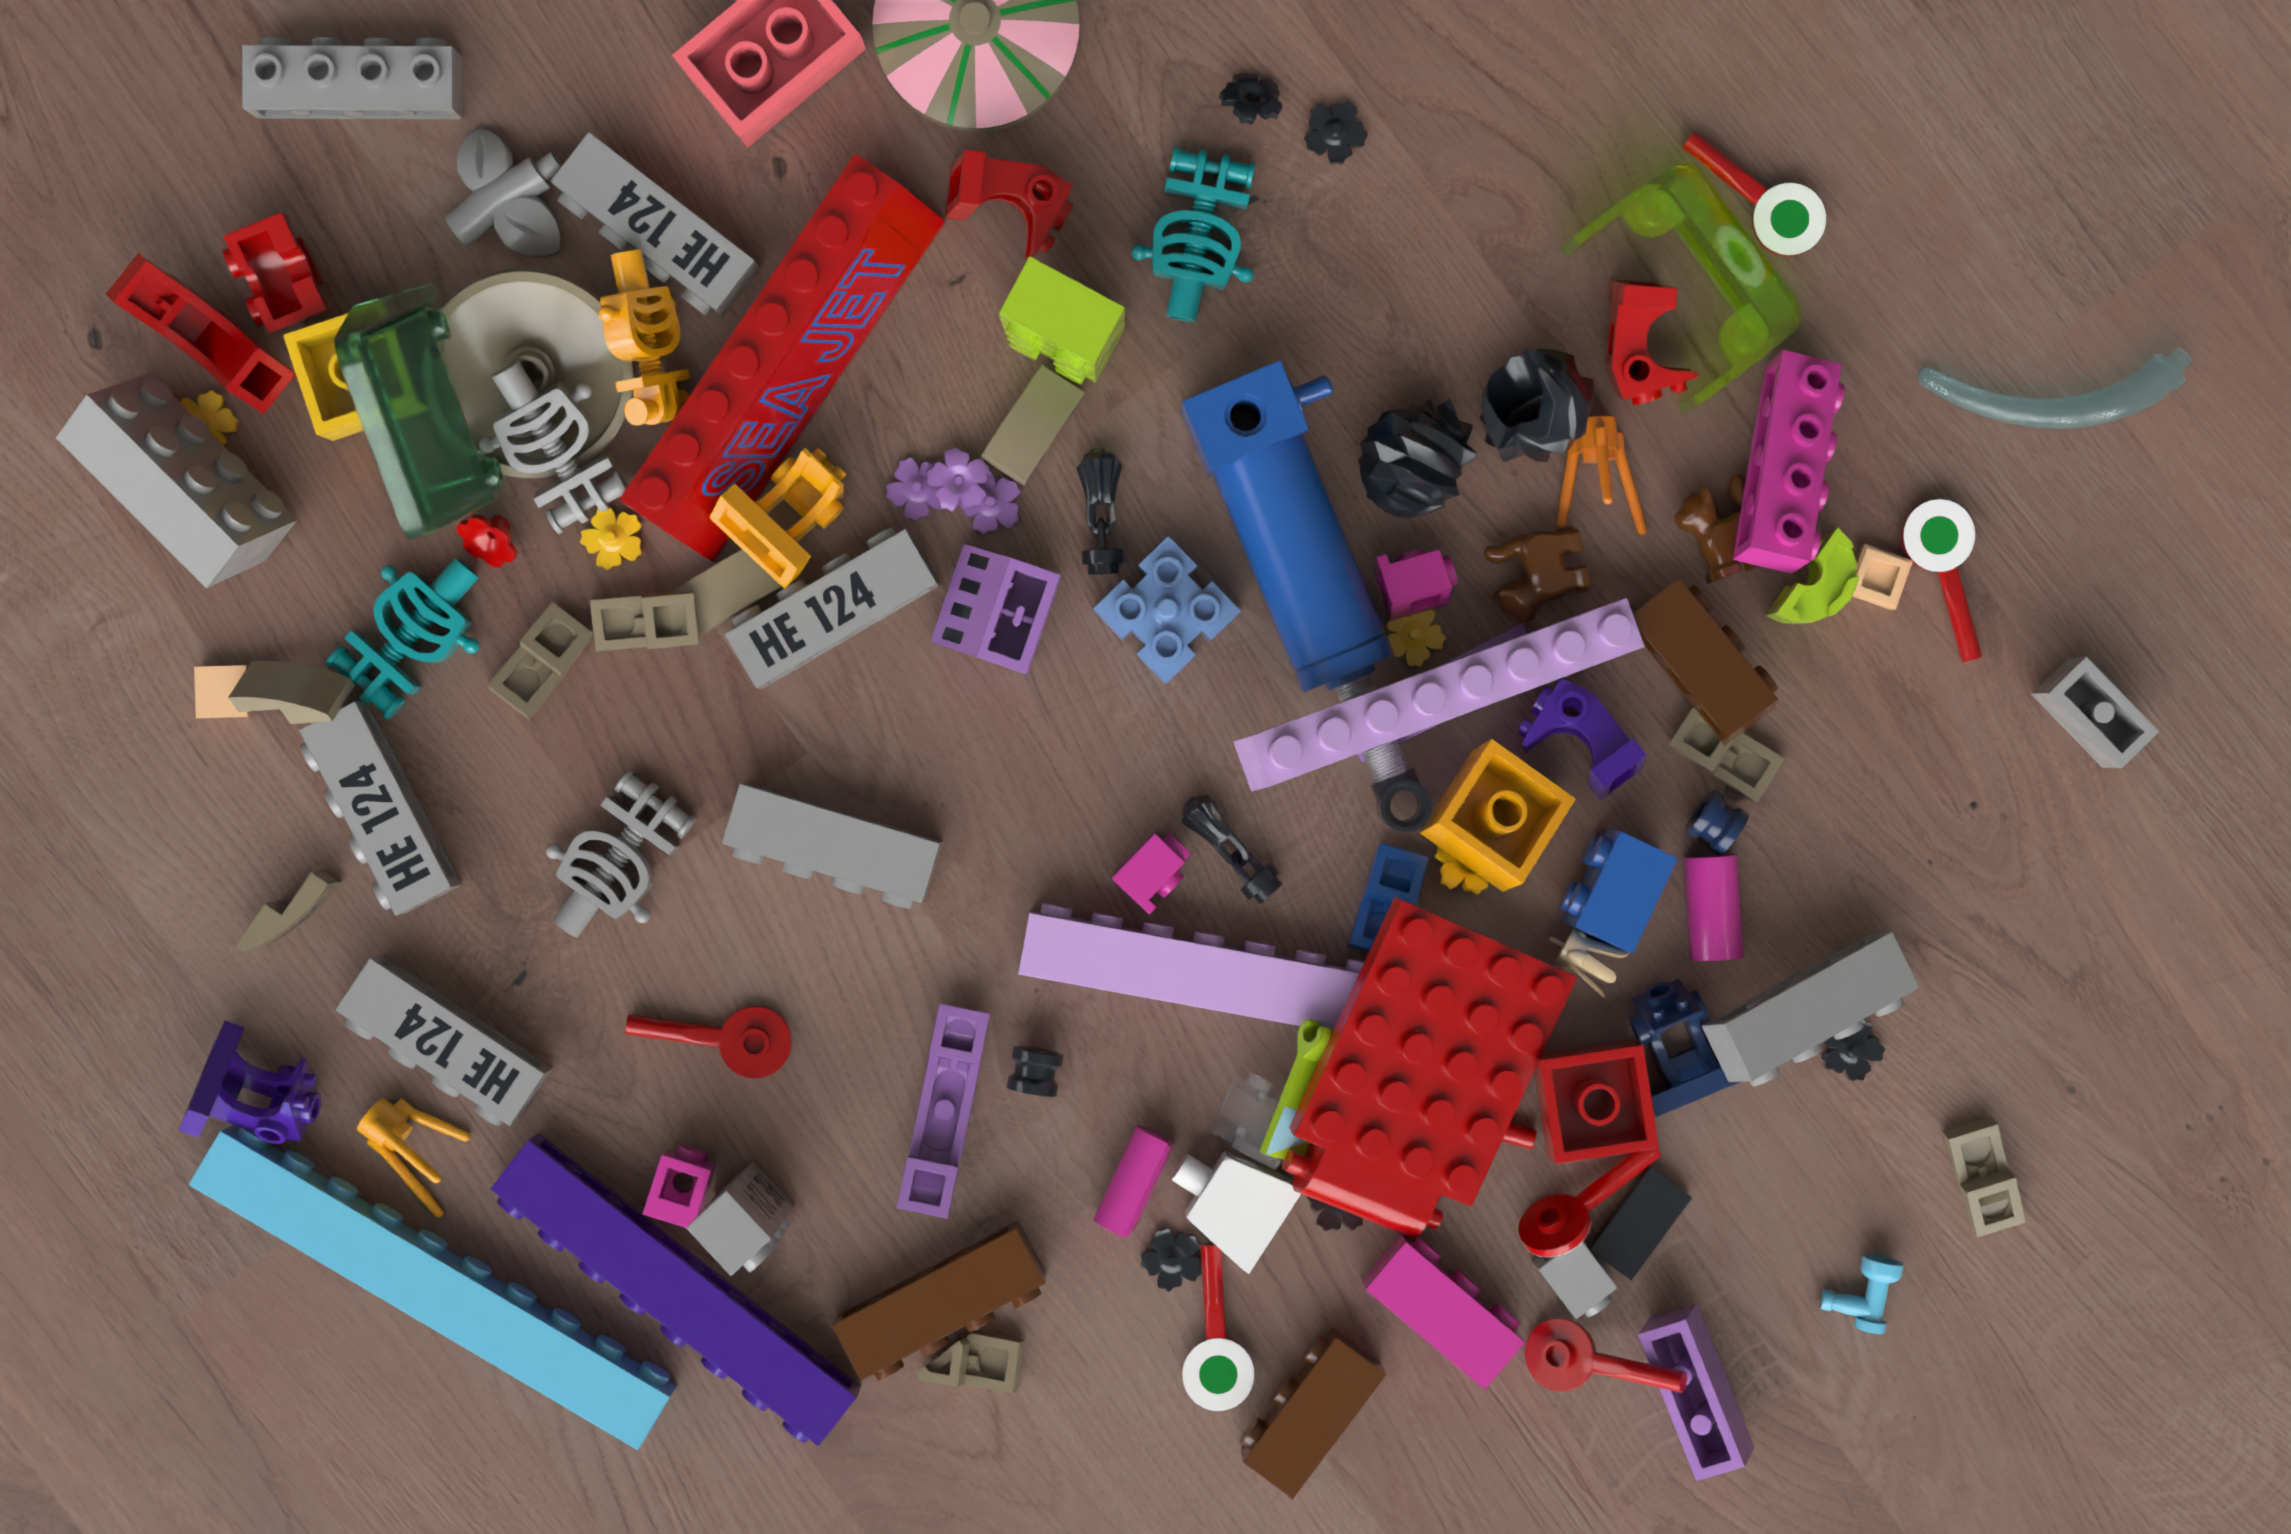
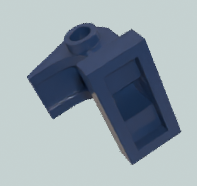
M1676 979L1672 982L1654 984L1645 993L1631 998L1636 1015L1628 1018L1637 1041L1643 1045L1648 1044L1663 1079V1083L1650 1088L1654 1116H1661L1740 1083L1728 1082L1719 1061L1715 1059L1700 1025V1021L1708 1019V1014L1696 990L1688 992L1680 980ZM1683 1021L1694 1048L1669 1058L1660 1033L1665 1032L1664 1029Z

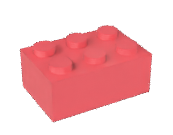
M737 0L672 56L682 71L748 148L864 52L866 47L860 33L832 0Z

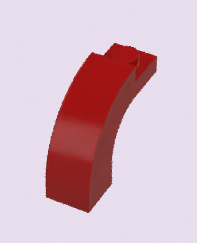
M139 253L106 293L115 304L164 336L206 369L226 390L263 415L296 375L279 357L228 315L171 273L168 274Z

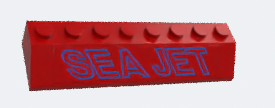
M855 153L628 485L619 501L714 563L730 540V537L709 518L720 496L735 483L751 500L756 501L774 472L780 467L943 228L945 221L901 184Z

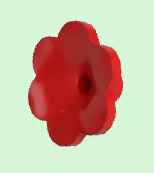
M473 514L469 520H461L456 527L458 535L464 539L463 547L467 553L475 558H482L491 567L501 568L505 562H513L518 555L516 547L510 542L511 535L508 532L510 523L503 516L494 515L489 520L483 515Z

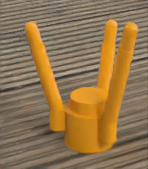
M385 1098L379 1099L361 1119L357 1126V1131L369 1139L367 1144L386 1160L435 1217L441 1218L444 1215L443 1209L394 1151L396 1150L433 1183H439L441 1175L404 1142L413 1130V1126L407 1123V1120L411 1119L464 1142L470 1139V1134L448 1122L415 1109L403 1098L395 1105Z

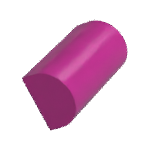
M1737 854L1683 857L1690 960L1724 961L1744 958Z
M1136 1125L1093 1218L1097 1224L1124 1238L1129 1237L1135 1231L1174 1147V1139L1147 1127Z

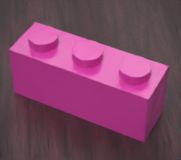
M1401 1234L1363 1278L1362 1282L1365 1289L1485 1390L1525 1343L1519 1332L1515 1330L1521 1324L1520 1321L1499 1303H1496L1492 1309L1476 1297L1481 1289L1460 1270L1457 1269L1451 1276L1440 1267L1437 1262L1442 1256L1418 1236L1412 1243Z

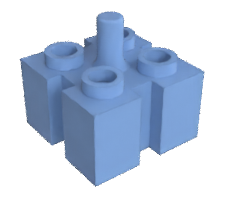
M1169 536L1138 565V569L1145 577L1133 589L1122 580L1093 608L1094 612L1122 641L1132 632L1145 645L1137 653V657L1165 685L1196 656L1188 645L1200 633L1210 642L1241 612L1213 581L1202 590L1189 577L1196 570L1197 565Z

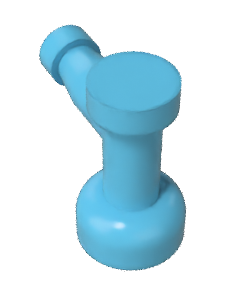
M1863 1254L1860 1268L1863 1275L1869 1278L1865 1297L1852 1294H1836L1832 1290L1823 1289L1820 1309L1827 1311L1833 1309L1846 1315L1856 1316L1855 1328L1869 1333L1885 1334L1887 1322L1882 1320L1889 1283L1900 1280L1904 1263L1887 1256Z

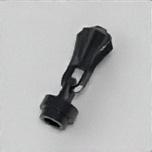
M1095 448L1083 455L1081 463L1076 467L1085 495L1087 523L1090 530L1097 534L1098 539L1097 549L1082 551V565H1088V575L1119 574L1118 564L1124 563L1123 549L1107 548L1106 534L1113 530L1116 522L1115 496L1122 464L1115 454L1105 450V448ZM1106 504V523L1103 517H1099L1096 522V505Z
M1208 795L1192 796L1184 804L1181 823L1207 840L1223 859L1232 865L1234 871L1245 882L1241 892L1249 900L1254 897L1261 904L1283 884L1276 877L1280 872L1272 863L1263 867L1247 851L1245 845L1237 838L1224 820L1215 801ZM1227 840L1236 848L1232 854L1223 846ZM1248 862L1257 871L1252 877L1243 869V866Z

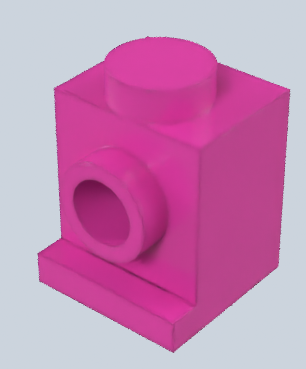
M1418 549L1398 556L1394 563H1389L1387 554L1376 557L1374 575L1389 621L1449 605L1452 586L1457 585L1456 571L1449 555L1441 556L1440 550L1425 553L1424 550Z
M1154 832L1112 876V880L1150 914L1156 908V904L1150 898L1156 892L1162 898H1165L1185 876L1178 869L1185 863V860L1191 853L1171 833H1168L1162 840Z
M678 1144L676 1152L667 1149L661 1155L643 1214L687 1228L703 1209L716 1169V1164L706 1161L708 1153L700 1148L685 1144ZM678 1173H686L692 1177L693 1187L691 1189L682 1190L677 1186L676 1176Z

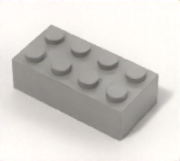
M151 373L87 394L56 437L205 588L265 562L297 522V519L284 507L282 500L275 493L267 490L247 470L245 463L238 456L230 453L210 433L208 426L202 420L193 416L173 396L171 389L165 383L156 379Z

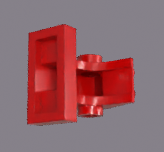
M965 149L950 166L945 218L965 221L980 205L987 201L1000 200L1013 204L1022 213L1026 221L1027 239L1024 259H1028L1029 256L1033 257L1037 254L1039 250L1046 253L1048 249L1052 248L1056 238L1048 233L1051 228L1059 231L1073 207V203L1066 200L1073 185L1043 165L987 158L986 152ZM1033 191L1040 196L1041 200L1034 196Z
M1610 279L1608 300L1611 301L1605 366L1616 396L1623 400L1631 398L1633 405H1639L1663 397L1662 388L1670 386L1671 392L1674 391L1675 394L1687 391L1685 381L1697 378L1698 372L1691 371L1690 368L1658 365L1653 361L1647 350V334L1650 325L1661 314L1668 310L1676 309L1678 289L1662 283ZM1638 360V370L1634 374L1630 375V365L1634 361Z

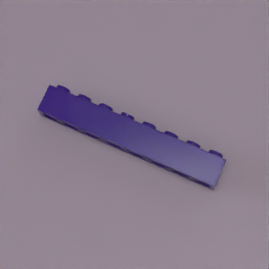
M538 1133L527 1141L490 1188L491 1191L499 1196L497 1203L503 1210L517 1219H522L525 1216L540 1228L538 1235L545 1243L558 1251H563L565 1248L581 1260L578 1266L587 1276L599 1283H603L605 1280L622 1292L619 1298L629 1309L640 1315H644L647 1312L662 1324L660 1327L661 1332L670 1341L681 1347L688 1344L703 1356L701 1363L706 1369L721 1379H725L727 1376L743 1387L741 1393L749 1403L762 1411L770 1408L784 1419L782 1426L797 1440L806 1443L809 1439L819 1446L857 1398L861 1385Z

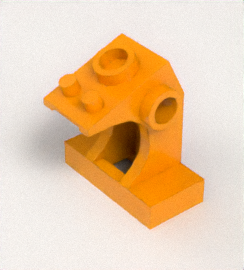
M804 448L797 460L793 457L788 458L771 477L776 486L758 501L751 500L734 483L720 496L709 517L784 589L799 577L811 557L797 542L817 524L823 529L827 528L845 508L839 501L844 497V484L841 480L846 474L838 466L834 467L826 459V454L819 448L812 454ZM783 499L803 517L793 527L785 531L767 515Z

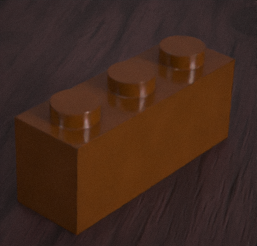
M1678 578L1637 609L1633 616L1647 651L1723 745L1726 746L1775 709L1778 698L1774 692L1778 690V687L1762 666L1758 665L1753 669L1741 652L1745 650V646L1738 635L1728 625L1720 628L1708 614L1712 610V606L1701 590L1695 585L1687 588L1681 579Z
M1334 1328L1331 1329L1325 1338L1319 1334L1313 1339L1302 1356V1360L1306 1362L1295 1379L1288 1375L1279 1384L1271 1397V1401L1275 1404L1264 1420L1256 1417L1246 1428L1240 1439V1443L1244 1445L1241 1449L1243 1463L1292 1500L1386 1376L1380 1362Z

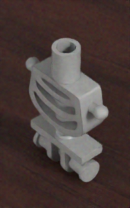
M518 360L495 372L491 377L511 409L496 417L493 424L496 436L482 438L479 442L480 449L484 453H491L495 448L501 447L509 465L519 472L540 473L555 468V472H559L558 476L561 478L536 491L533 498L538 508L563 495L566 503L554 510L549 508L545 511L547 519L558 534L564 532L563 528L577 520L582 524L590 520L587 509L594 505L601 512L610 509L609 502L622 496L628 487L627 482L618 470L613 472V477L600 484L596 482L595 476L613 467L614 458L608 451L581 467H578V463H575L576 460L572 458L582 448L589 434L590 418L579 402L591 396V386L587 383H580L571 394L562 383L558 382L538 393ZM550 402V403H549L547 406H545L544 408H543V407H540V406L544 405L545 403ZM561 406H564L566 410L565 415L552 426L553 423L549 419ZM576 420L579 432L572 442L565 445L564 441L560 440L561 435L568 430L572 421ZM527 431H532V435H534L527 438H515L512 436ZM541 448L544 449L543 453L547 455L541 458H530L521 453ZM583 484L589 495L580 500L574 488Z
M629 769L614 789L617 793L623 792L636 802L631 810L612 796L606 797L601 803L603 808L627 824L628 827H624L621 836L608 831L590 830L577 835L567 851L562 849L557 843H551L546 848V854L549 858L562 861L556 873L557 878L574 890L553 918V922L576 938L580 936L599 908L614 919L624 916L630 910L637 922L647 923L651 918V913L638 902L651 889L654 875L648 860L637 849V846L639 847L640 842L644 841L643 838H646L668 855H672L679 848V845L660 832L659 828L665 823L678 832L677 836L682 839L698 818L694 814L692 816L688 815L677 807L678 800L673 796H670L665 803L655 797L659 786L653 782L648 786L634 776L635 772L632 769ZM647 805L657 811L650 823L639 817ZM591 840H602L611 844L612 849H608L609 853L603 854L596 850L584 849V846ZM579 858L593 861L599 864V866H596L595 871L576 865V862ZM627 859H631L637 867L639 873L638 886L632 875L624 868V863H628ZM578 877L585 879L586 883L580 880ZM615 877L626 892L625 899L611 882L615 881Z

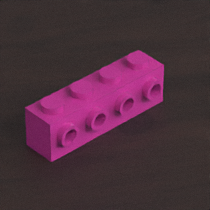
M1782 350L1765 365L1733 560L1793 574L1816 557L1821 542V532L1816 530L1818 512L1823 509L1829 492V483L1824 480L1826 462H1829L1832 458L1837 442L1836 432L1831 431L1834 414L1840 409L1845 391L1844 384L1839 383L1842 364Z

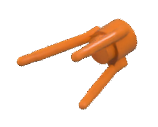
M1588 417L1586 434L1580 439H1576L1572 447L1567 451L1558 507L1557 526L1561 529L1567 525L1579 454L1583 455V463H1598L1602 499L1605 504H1611L1613 501L1609 461H1613L1615 457L1637 533L1640 536H1644L1647 533V527L1625 453L1623 432H1617L1616 417Z

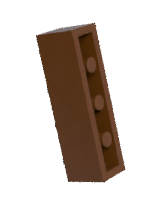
M1017 1220L837 1315L832 1327L860 1380L862 1381L873 1374L877 1380H881L903 1368L904 1363L902 1359L918 1350L921 1351L923 1356H927L946 1346L950 1342L948 1335L966 1326L968 1332H972L990 1323L996 1318L993 1311L1009 1302H1012L1014 1308H1017L1034 1300L1041 1295L1042 1292L1039 1287L1046 1283L1047 1274Z

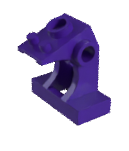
M1563 678L1560 679L1554 690L1548 686H1545L1531 709V713L1538 716L1534 724L1524 719L1519 728L1518 734L1524 737L1522 742L1524 754L1554 734L1573 735L1587 745L1592 755V769L1588 786L1600 801L1640 772L1646 757L1645 752L1634 738L1631 740L1628 738L1594 693ZM1567 709H1575L1580 713V715L1576 717H1569L1564 713V711Z
M224 1020L185 1112L179 1131L199 1138L208 1117L211 1116L250 1130L258 1138L268 1143L281 1144L285 1140L301 1142L308 1123H315L321 1107V1095L316 1093L315 1090L317 1074L310 1073L307 1059L302 1057L297 1067L284 1065L279 1067L277 1073L259 1069L249 1064L236 1051L244 1027ZM242 1087L270 1097L271 1101L268 1108H257L238 1101L237 1099Z

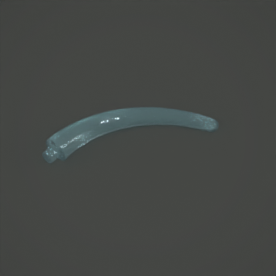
M2177 348L2168 357L2156 353L2138 370L2112 385L2089 393L2061 398H2023L1998 394L1960 382L1931 367L1922 368L1918 372L1917 380L1921 386L1939 397L1987 418L2026 427L2071 429L2117 421L2157 404L2165 398L2169 391H2176L2185 384L2186 379L2182 371L2193 360L2181 348Z

